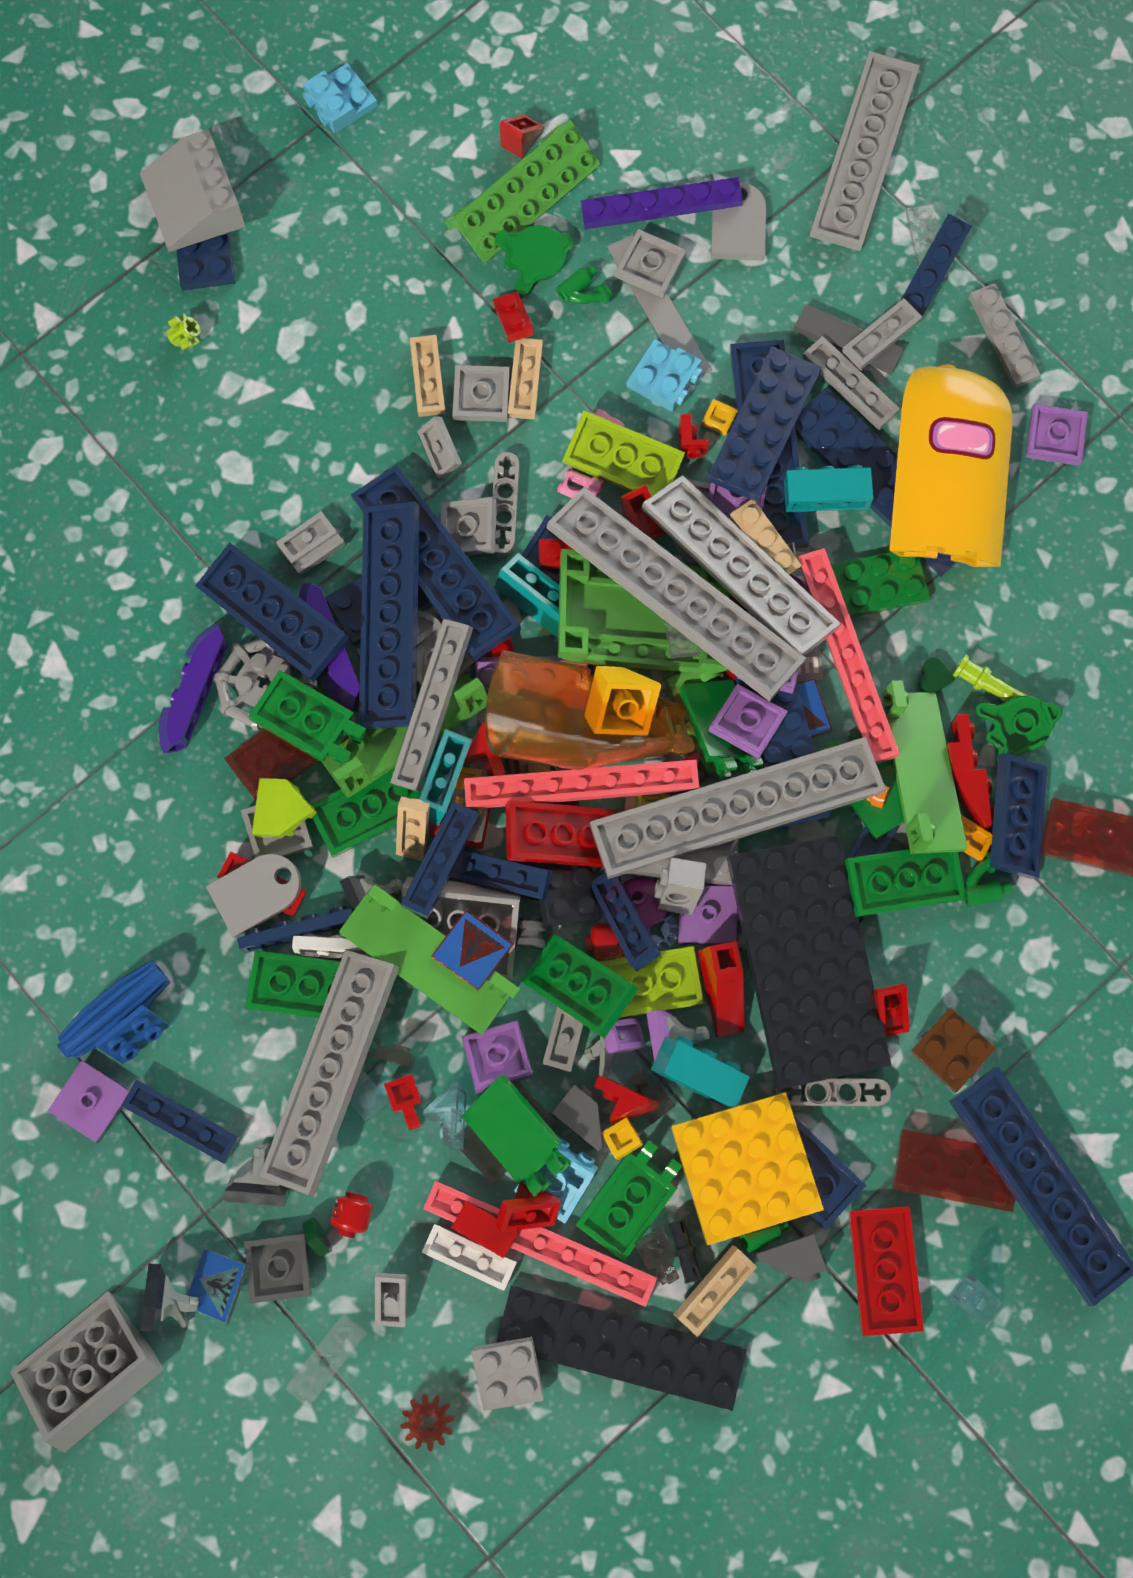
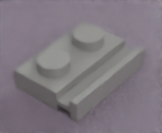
M322 511L276 542L278 548L295 568L299 576H302L345 546L344 540L338 535Z

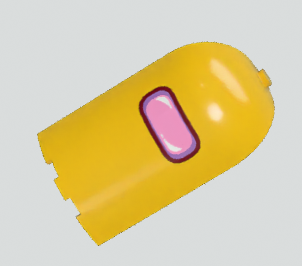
M945 364L939 367H919L913 371L908 379L902 402L889 550L900 557L937 558L938 553L951 555V561L964 563L972 567H1001L1013 417L1011 406L1005 393L986 377Z

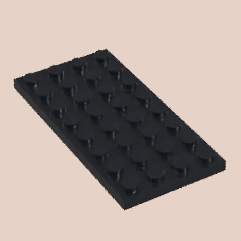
M835 835L727 856L726 859L777 1090L891 1066L882 1021L879 1019L873 993L874 985L859 919L855 917L840 836Z

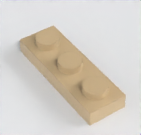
M437 335L411 337L410 346L418 416L446 414Z
M523 338L515 341L508 417L535 420L543 340Z
M750 500L730 513L729 517L732 522L787 574L792 575L801 569V563L755 501Z
M401 796L397 814L396 855L423 861L427 853L429 803Z
M732 1245L673 1315L698 1337L754 1272L757 1266L736 1246Z

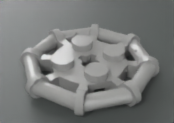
M258 639L242 645L238 643L234 645V650L219 673L214 674L213 678L221 703L220 712L223 716H230L252 727L253 731H260L263 727L249 720L248 716L250 713L241 710L244 705L251 708L255 707L269 686L264 685L263 688H260V682L263 679L269 678L272 681L279 669L293 677L292 670L296 668L290 662L277 657V652L263 640ZM267 649V654L265 655L258 653L251 659L248 654ZM242 659L244 666L237 676H232V672ZM301 672L302 678L297 680L315 690L317 681L313 682ZM229 687H236L239 695L237 698L231 700Z

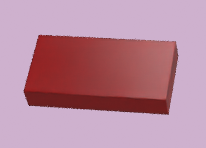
M468 1201L463 1205L451 1227L503 1259L519 1232L518 1230L500 1232L496 1226V1217Z

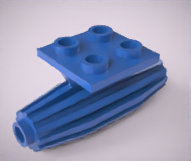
M151 960L117 980L85 1006L58 1036L60 1043L57 1044L59 1050L67 1058L71 1056L79 1058L91 1050L99 1048L122 1064L135 1058L139 1050L149 1042L158 1039L162 1032L169 1027L167 1022L148 1009L171 983L167 975Z

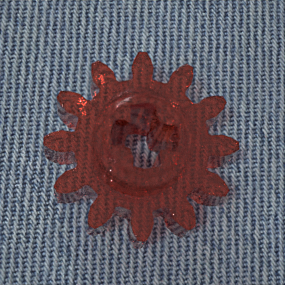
M424 1393L421 1399L422 1403L412 1398L410 1404L413 1410L404 1409L402 1411V1414L408 1417L409 1420L401 1423L400 1428H409L410 1430L405 1437L406 1441L412 1438L417 1439L415 1449L418 1450L423 1442L427 1443L428 1450L432 1451L434 1441H437L442 1446L445 1445L446 1441L442 1435L443 1433L447 1435L453 1434L454 1430L447 1426V1423L454 1421L455 1415H446V1411L451 1404L439 1405V1394L435 1396L433 1401H429L428 1394ZM425 1415L427 1418L433 1416L435 1421L432 1425L435 1428L431 1429L429 1426L423 1428L421 1425L423 1418L421 1416Z

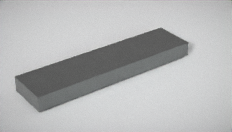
M808 304L805 305L794 327L795 331L816 341L823 336L840 352L843 351L845 345L864 331ZM893 344L868 365L891 375L904 348Z

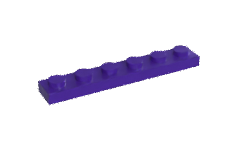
M739 177L581 200L584 229L742 206Z

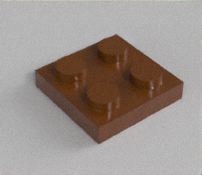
M950 1007L910 1050V1053L956 1093L996 1047Z

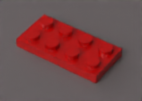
M510 800L506 803L507 860L604 867L590 828V822L617 814V809Z
M910 1206L848 1211L861 1336L924 1332Z

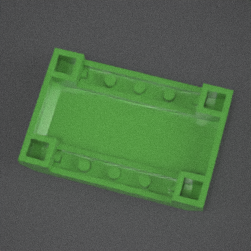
M569 549L561 550L558 623L559 658L570 663L705 674L728 670L578 552ZM686 565L729 598V592L700 565Z

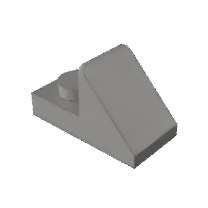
M375 1273V1326H406L407 1291L409 1285V1277L406 1274Z

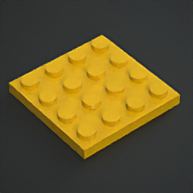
M786 1092L671 1126L707 1245L824 1210Z

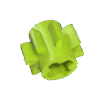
M182 314L168 321L171 328L166 333L169 341L174 346L185 350L188 347L192 348L200 342L196 337L201 333L200 326L195 319Z

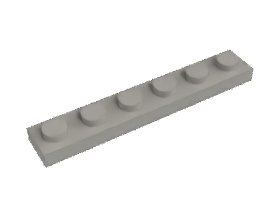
M443 619L390 783L417 792L421 791L473 628L471 626Z

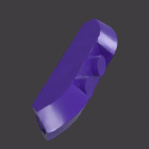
M302 584L298 597L335 625L321 587L313 584ZM343 645L323 670L328 672L321 678V681L328 693L339 704L354 711L359 706L360 685Z
M218 623L211 625L200 633L186 651L185 657L190 659V661L185 663L182 668L180 686L178 689L175 688L171 695V707H163L160 715L159 741L163 753L178 752L187 748L214 683V674L218 673L229 646Z

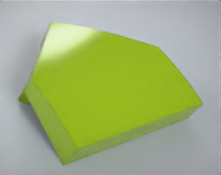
M260 778L252 835L257 837H284L285 835L292 837L295 834V829L308 817L312 818L317 811L307 802L301 794L299 787L293 785L289 780Z

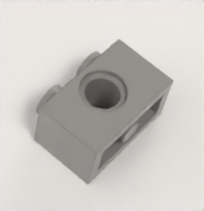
M671 857L667 868L662 867L660 880H657L655 885L654 897L659 898L658 909L692 915L704 890L706 863Z

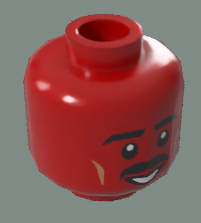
M609 923L595 924L591 928V935H585L587 953L593 952V957L596 961L618 960L623 957V950Z
M346 1191L344 1196L336 1198L330 1223L334 1227L339 1228L338 1235L355 1239L356 1233L367 1232L373 1213V1205L368 1202L369 1197Z

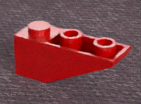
M737 941L713 945L697 951L716 1038L743 1033V968Z

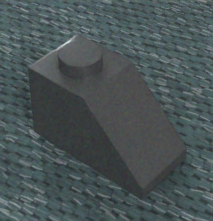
M574 1085L552 1112V1115L599 1152L602 1148L598 1104L594 1101L596 1095L584 1085L580 1088Z
M808 1234L754 1253L757 1260L794 1279H803L804 1283L821 1278L820 1272L827 1270L814 1234Z

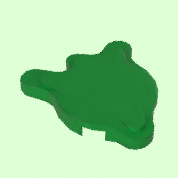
M543 225L527 227L518 233L499 231L495 236L496 245L504 250L506 255L504 261L505 269L508 271H519L515 292L518 291L519 296L522 297L529 293L531 287L536 282L555 276L560 271L567 253L573 246V241L569 235L559 233Z
M1027 695L1013 697L997 705L980 702L975 708L977 716L994 724V728L986 733V740L996 746L998 755L1008 753L1017 757L1022 753L1033 751L1043 746L1047 742L1055 723L1062 716V710L1058 704L1046 703Z

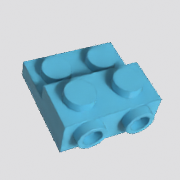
M348 63L329 75L324 70L303 83L305 92L302 95L310 108L315 107L321 123L325 127L329 125L334 133H337L378 107L377 100Z
M654 339L628 379L626 387L673 413L677 405L682 406L689 395L687 390L691 383L696 384L703 373L701 369L702 360L679 347L675 351Z
M558 1136L563 1143L557 1149L569 1160L571 1165L563 1173L559 1172L556 1176L549 1171L546 1164L539 1171L552 1184L545 1192L559 1198L561 1201L557 1219L566 1223L599 1167L594 1165L595 1159L585 1152L575 1153L568 1148L570 1146L569 1143Z

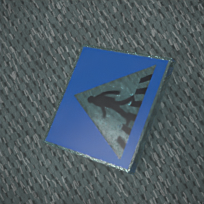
M204 1247L187 1296L198 1298L197 1313L229 1325L249 1264Z

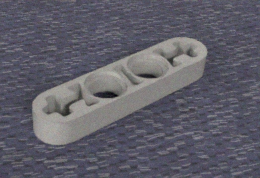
M510 452L499 454L494 464L492 497L497 501L496 516L503 511L510 513L512 516L510 522L506 524L499 523L496 520L497 531L495 533V553L493 554L501 558L511 555L515 548L520 467L519 459ZM505 461H509L511 464L509 478H504L503 466ZM502 486H509L513 489V494L508 498H503L499 496L498 490ZM500 531L505 532V540L508 543L504 546V549H499V545L496 544L500 542Z
M826 1079L805 1084L803 1094L806 1102L800 1101L802 1095H793L790 1098L789 1104L790 1106L876 1107L884 1105L889 1101L891 1089L888 1083L881 1079ZM814 1084H820L825 1089L826 1094L821 1101L813 1100L809 1094V1090ZM843 1084H849L855 1089L853 1100L844 1101L840 1097L839 1089ZM859 1084H864L863 1090L874 1089L875 1084H877L879 1090H884V1095L879 1097V1101H875L873 1095H864L863 1099L865 1102H860L861 1088ZM801 1086L790 1087V1089L801 1090ZM776 1087L774 1089V1096L780 1094V1090H777Z

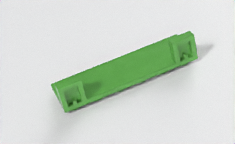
M571 120L558 124L540 140L542 142L501 178L471 203L462 205L443 221L449 230L456 228L460 230L482 262H487L501 250L495 243V236L499 231L509 233L523 231L600 165V162Z
M464 673L456 680L438 738L442 736L445 729L451 731L491 704L485 688L478 678L472 680L467 673ZM419 693L416 694V702H417ZM408 727L366 730V736L360 745L350 738L347 739L339 747L351 752V760L341 766L327 756L323 765L347 798L396 767Z
M903 680L891 681L881 694V701L900 753L899 757L893 759L910 853L964 852L967 849V843L936 693H907V691H904Z
M375 884L372 885L339 931L341 935L373 958L398 966V976L479 1034H483L508 998H514L520 989L494 970L491 971L481 986L476 988L437 960L433 955L447 937L413 912L401 907L399 901ZM463 948L461 949L460 967L478 960L472 955L466 960V951Z

